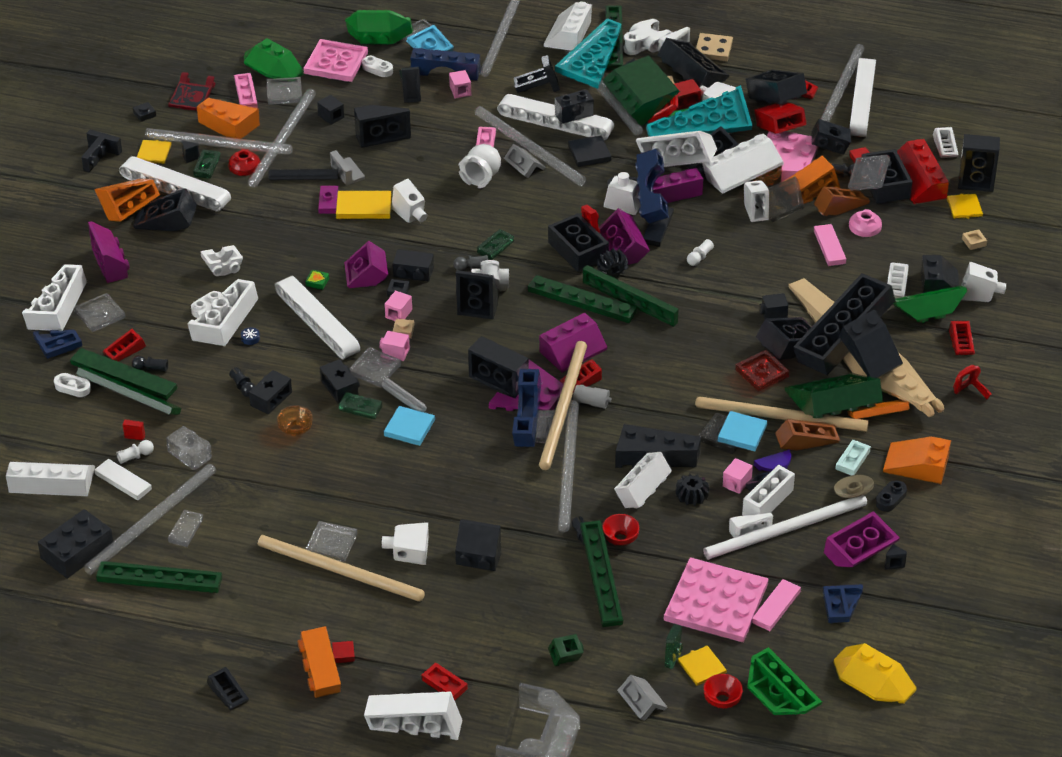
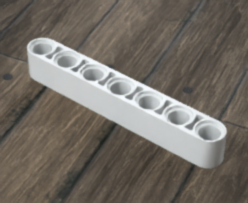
M859 58L849 128L851 136L866 137L876 65L875 59Z
M512 94L505 95L497 107L498 112L502 116L586 137L602 135L603 139L606 140L614 128L612 120L597 115L561 124L555 115V105Z
M130 157L119 168L120 174L131 181L153 179L157 189L167 194L186 188L197 205L214 211H220L231 200L230 193L221 187L137 157Z
M294 276L275 283L276 292L283 301L341 359L344 360L360 352V345L356 338Z

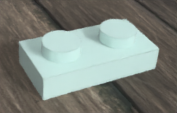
M852 440L836 463V470L851 476L855 475L869 454L871 446Z

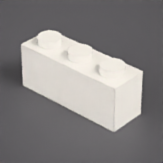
M661 452L647 453L614 490L625 508H639L656 491V488L667 479L666 477L672 470Z
M778 465L743 498L742 515L771 513L793 491L795 473Z

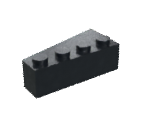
M624 424L616 448L615 468H622V465H632V468H634L647 453L661 452L670 467H697L700 456L701 437Z

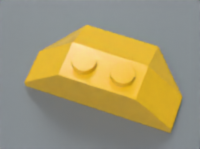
M865 643L845 647L833 661L839 680L875 701H898V703L904 704L916 691V686L900 663Z

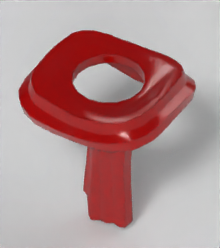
M970 365L957 375L953 386L955 394H958L961 390L972 384L986 399H989L992 395L978 381L981 373L979 366ZM970 374L969 377L962 382V378Z

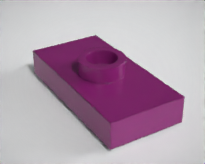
M320 186L318 207L320 214H336L338 186Z

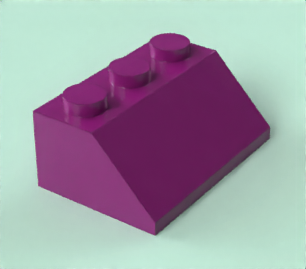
M697 168L659 176L653 185V193L661 194L667 203L700 196L703 193V177Z
M619 208L599 226L600 234L609 242V251L613 248L615 250L620 249L626 255L628 265L638 263L650 251L633 217Z
M92 221L88 222L92 251L106 282L110 283L128 278L127 270H130L128 260H124V252L122 248H119L118 238L113 236L111 230Z
M586 313L539 335V352L562 373L568 370L575 345L578 341H583L587 344L583 362L607 350V345L597 323Z
M873 511L827 537L823 553L836 566L854 567L898 542L900 537Z

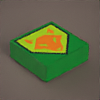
M312 270L305 281L306 286L323 290L330 278L329 273Z

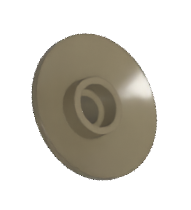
M852 475L839 480L834 486V491L838 496L845 498L859 497L873 489L874 481L865 475Z

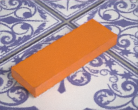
M900 399L878 403L874 407L861 406L858 410L848 411V416L854 419H861L909 410L910 407L909 402Z

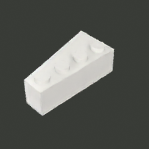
M64 264L51 279L52 283L42 289L41 296L34 298L31 302L32 306L22 312L28 330L63 331L87 283L82 265Z
M237 279L222 292L223 296L221 298L214 299L206 311L202 310L198 313L199 317L195 321H189L187 324L192 341L226 346L258 300L255 283Z
M451 692L371 695L368 697L364 713L370 730L398 733L399 730H405L411 735H418V732L431 733V737L440 738V735H449L450 739L458 740L462 724V718Z

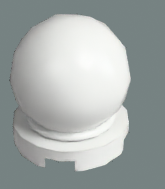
M487 144L476 145L459 163V175L468 185L473 184L478 186V188L485 187L501 166V157L498 150Z

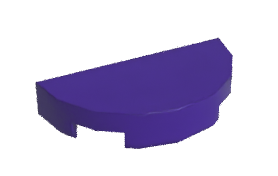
M790 450L754 460V466L760 471L762 469L770 472L778 465L787 469L791 462Z

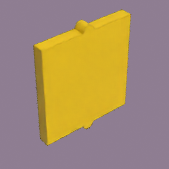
M143 140L137 158L151 163L165 164L171 142Z
M976 194L947 196L953 218L969 219L970 217L983 216Z
M708 645L696 651L691 650L689 654L678 658L679 664L696 686L705 683L713 675L727 673L726 668Z

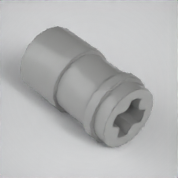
M576 385L573 401L579 404L584 403L606 409L608 402L611 403L612 398H609L610 390Z

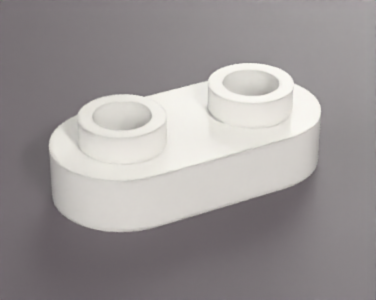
M367 56L362 60V68L367 72L380 77H388L393 74V65L388 61L374 56Z
M212 291L192 303V315L198 318V313L202 310L206 311L214 299L223 296L222 293Z
M68 373L59 374L54 378L55 389L60 392L84 397L91 391L90 382L85 378Z

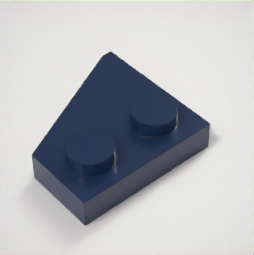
M51 330L50 334H39V331L33 332L36 342L47 359L82 347V341L75 330Z
M863 584L823 586V597L829 623L850 622L862 595Z

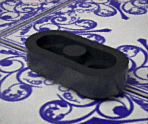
M898 480L889 482L877 495L876 507L884 512L892 511L905 498L907 493L906 484Z

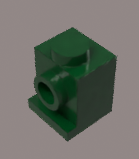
M577 634L554 638L548 650L556 667L562 663L579 660L584 648Z

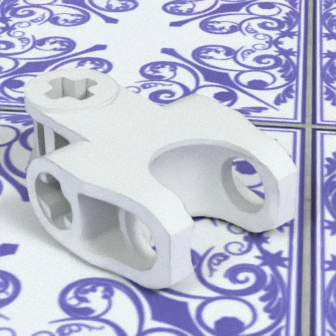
M656 19L638 22L624 35L625 45L623 51L628 55H636L647 49L652 53L657 52L659 39L673 32L670 30L658 31L659 21Z
M482 261L481 269H472L471 271L473 273L494 275L497 289L500 291H506L509 288V269H500L498 261Z

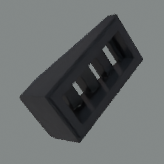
M227 667L208 676L207 684L230 711L249 701V698ZM225 681V683L219 685V682ZM232 691L235 692L234 694H232V695H230V696H227V695H226V694H228V693H230V692H232ZM239 696V700L231 702L232 699Z

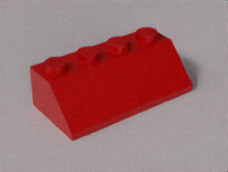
M925 139L907 141L897 150V153L912 180L910 198L912 203L917 204L947 199L949 181Z

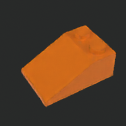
M925 437L892 442L883 472L942 484L949 458L951 440Z

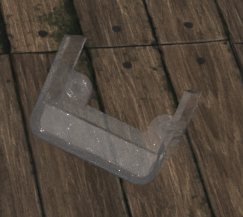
M520 683L519 708L548 714L549 716L540 740L533 738L525 739L520 743L518 749L497 745L496 757H569L580 727V716L556 691Z

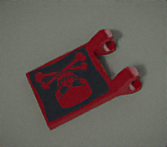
M182 72L180 81L168 104L169 107L197 111V106L208 98L211 90L215 87V77L208 76L205 85L189 83V73Z

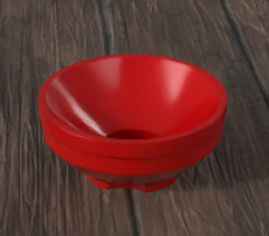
M241 149L230 157L228 166L232 173L239 176H248L256 173L260 169L261 163L257 154L247 149Z
M615 514L608 517L602 527L605 539L615 545H628L635 541L639 534L637 520L626 514ZM618 534H623L626 536V538L620 540L617 539L615 536Z
M729 674L711 676L706 680L703 689L708 703L718 708L735 706L741 700L743 693L741 682ZM725 695L729 699L722 702L717 699V696Z

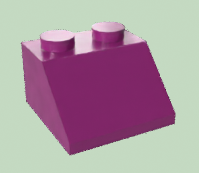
M370 241L344 262L347 287L349 288L376 286L388 276L385 251Z

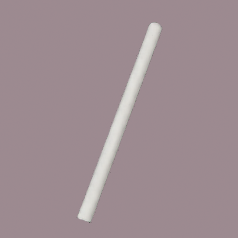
M864 495L850 498L703 549L704 555L709 560L866 506L867 498Z

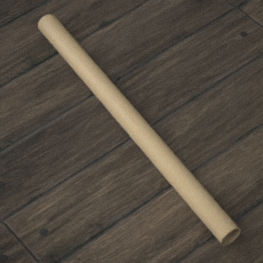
M578 341L575 345L539 462V467L542 470L550 469L587 349V344L583 341Z
M697 397L695 401L696 407L723 412L733 411L744 415L779 420L793 419L835 425V428L867 432L868 420L826 414L822 418H813V416L798 410L707 397Z
M261 535L258 540L259 547L420 602L425 596L422 589L277 539Z

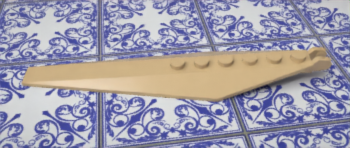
M805 278L789 284V288L815 323L834 304V301ZM849 352L843 358L852 373L867 376ZM900 355L903 362L901 366L879 377L882 392L913 404L928 417L934 416V409L938 413L943 412L944 405L942 401L933 395L902 355Z

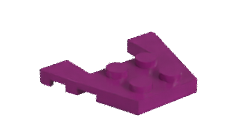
M529 360V369H539L542 382L538 415L549 416L558 404L563 383ZM497 392L489 402V408L496 410L497 407L506 408V411H514V409H518L519 394L516 398H512Z

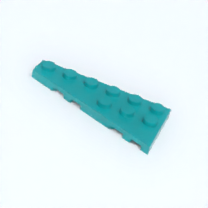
M607 18L555 65V72L598 89L621 31V23Z
M740 85L731 92H723L721 96L711 97L699 102L683 112L681 110L675 112V115L671 117H663L647 124L646 129L648 137L693 131L711 134L720 126L727 133L752 130V122Z

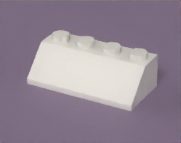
M576 2L562 12L544 42V47L572 51L581 43L591 23L592 4Z
M702 131L636 139L641 153L657 149L663 156L664 167L711 162L717 150L712 135Z
M760 134L751 140L740 143L734 148L725 150L717 156H713L711 162H703L702 165L707 181L723 194L784 165V162L772 140L765 134Z
M10 462L6 473L9 493L88 496L95 466Z

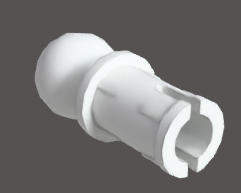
M706 239L699 247H695L693 252L687 256L688 264L696 266L701 260L705 259L706 254L714 248L713 242Z
M143 440L138 447L132 444V447L118 451L116 455L118 461L122 464L134 458L139 459L140 454H151L154 446L151 441Z

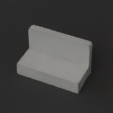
M515 144L512 145L504 157L508 163L527 178H529L536 167L542 170L546 168L525 149Z
M337 150L330 152L331 167L338 169V176L346 186L365 179V175L350 157L343 159Z
M630 675L617 690L641 720H646L655 708L664 711L667 709V705L643 678Z

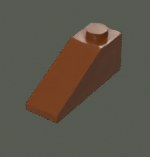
M823 186L814 205L822 215L828 216L839 215L869 204L870 200L858 190Z
M787 419L775 432L780 448L788 450H802L834 444L840 441L835 425Z

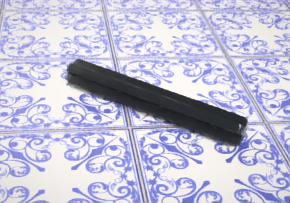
M338 169L269 170L268 177L269 180L338 179Z

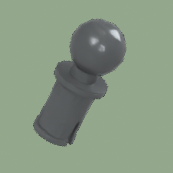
M469 255V259L459 256L454 260L453 265L458 271L465 270L468 266L472 270V268L481 267V262L488 260V256L471 257Z

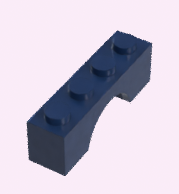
M413 48L410 58L411 67H419V75L428 76L429 72L436 67H448L455 72L466 70L470 80L478 81L480 54Z
M657 149L637 154L635 166L638 172L637 184L640 190L638 192V198L641 202V207L639 208L640 215L648 223L669 218L667 201L661 194L653 193V185L656 179L664 173L663 156Z
M520 369L518 413L517 417H514L512 432L515 447H535L542 383L539 369Z

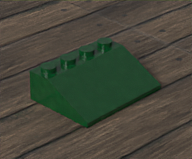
M649 55L614 69L602 80L641 127L680 92Z
M855 373L785 387L786 393L805 414L813 416V418H822L827 413L831 415L841 414V410L845 409L847 411H855L860 406L874 407L876 403L883 402L880 379Z

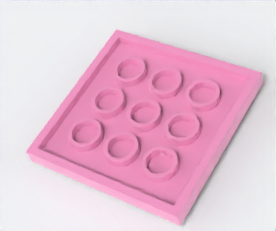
M690 557L664 614V621L744 643L752 624V618L756 614L767 588L768 578Z

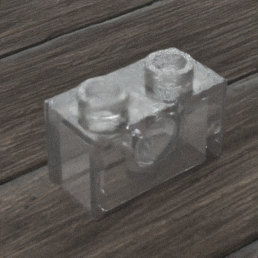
M182 426L166 437L168 452L193 470H196L212 458L210 443L185 426Z

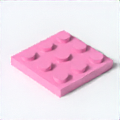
M320 39L304 67V74L352 82L362 65V60L368 54V47Z
M769 131L767 137L772 140L783 160L804 161L803 168L813 162L819 147L812 145L811 136L787 131L777 134Z

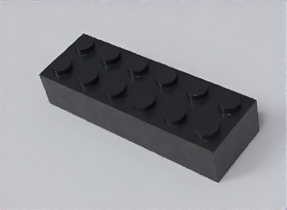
M861 273L796 343L794 351L797 362L828 376L849 353V350L839 338L843 326L873 310L881 318L895 302L892 285Z

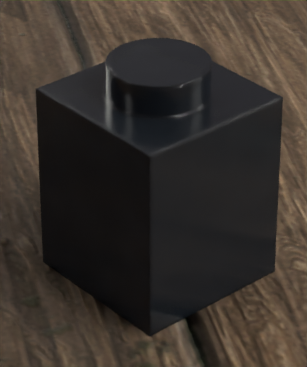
M332 95L317 102L318 116L332 125L344 118V104Z
M785 294L762 296V304H759V311L764 316V319L788 318L789 305Z

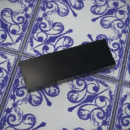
M668 207L669 218L648 224L643 236L646 244L661 246L673 216L674 208Z

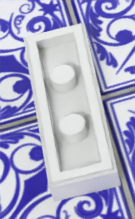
M107 459L95 469V475L137 501L152 490L151 484L110 459Z

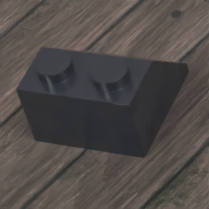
M923 255L921 264L922 293L959 286L958 269L941 255Z
M461 519L455 549L456 565L496 571L501 556V526Z

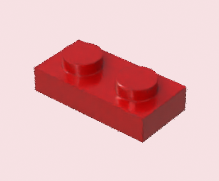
M588 204L582 206V217L600 233L597 211Z
M434 663L421 675L422 681L438 692H451L454 700L468 689L466 682L438 663Z

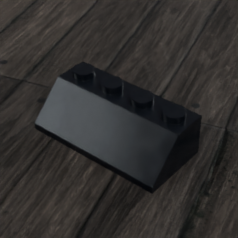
M666 38L658 53L664 64L671 66L675 73L681 74L683 80L693 79L699 88L701 86L709 88L715 82L722 83L730 76L687 41Z

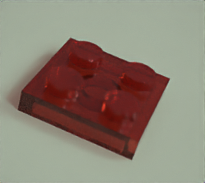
M767 350L747 358L735 366V370L758 392L789 377V370Z

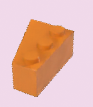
M207 98L197 106L198 123L235 142H238L260 125L259 109L212 98Z
M823 156L779 184L782 196L794 208L813 201V198L819 195L823 186L840 188L835 168Z
M137 179L94 189L109 221L124 220L160 195L153 179Z
M326 626L302 631L301 640H298V647L300 653L302 652L304 670L309 675L307 679L309 690L314 691L315 698L339 693L341 691V682Z

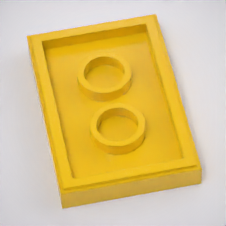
M338 191L336 219H390L391 191Z

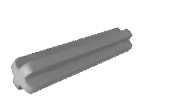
M389 378L382 382L381 385L386 391L411 409L420 412L426 411L427 407L424 403Z

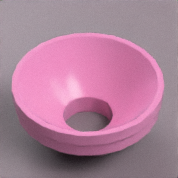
M867 209L853 214L849 221L851 232L861 237L875 236L881 231L882 227L880 217Z

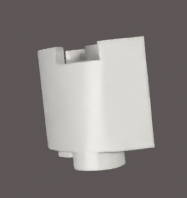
M234 245L222 247L221 251L217 253L213 249L201 251L202 259L215 276H225L230 273H237L240 270L243 257Z

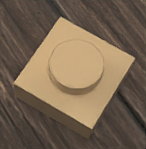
M980 230L966 232L962 235V240L970 250L987 245V240Z
M396 319L393 332L407 334L409 338H412L414 320Z

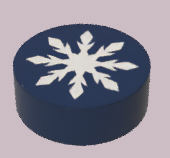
M249 327L242 330L241 341L244 344L253 345L259 342L260 333L258 329Z

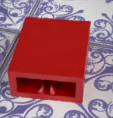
M789 102L785 104L776 103L755 109L757 126L775 134L807 125L804 108Z

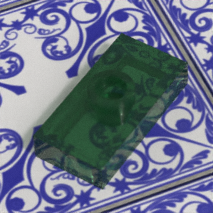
M202 150L193 170L194 177L211 179L220 159V151Z
M499 229L477 247V253L482 256L487 255L488 259L492 260L514 242V236Z
M347 392L339 404V411L376 419L382 408V401Z
M676 624L673 625L666 638L665 667L670 669L674 668L684 645L681 643L682 626Z

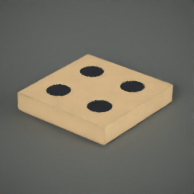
M700 33L696 48L709 59L728 61L733 37Z

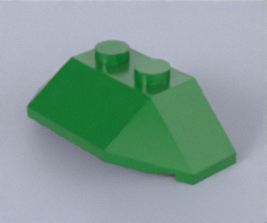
M357 10L345 19L348 33L360 44H394L413 33L411 19L391 10Z
M268 38L244 53V64L268 78L287 79L293 82L304 75V70L292 52Z
M955 286L896 298L892 305L910 318L917 320V322H926L931 317H935V319L945 318L946 314L953 313L966 294L967 288Z
M769 647L752 656L747 688L773 715L806 714L822 705V701Z

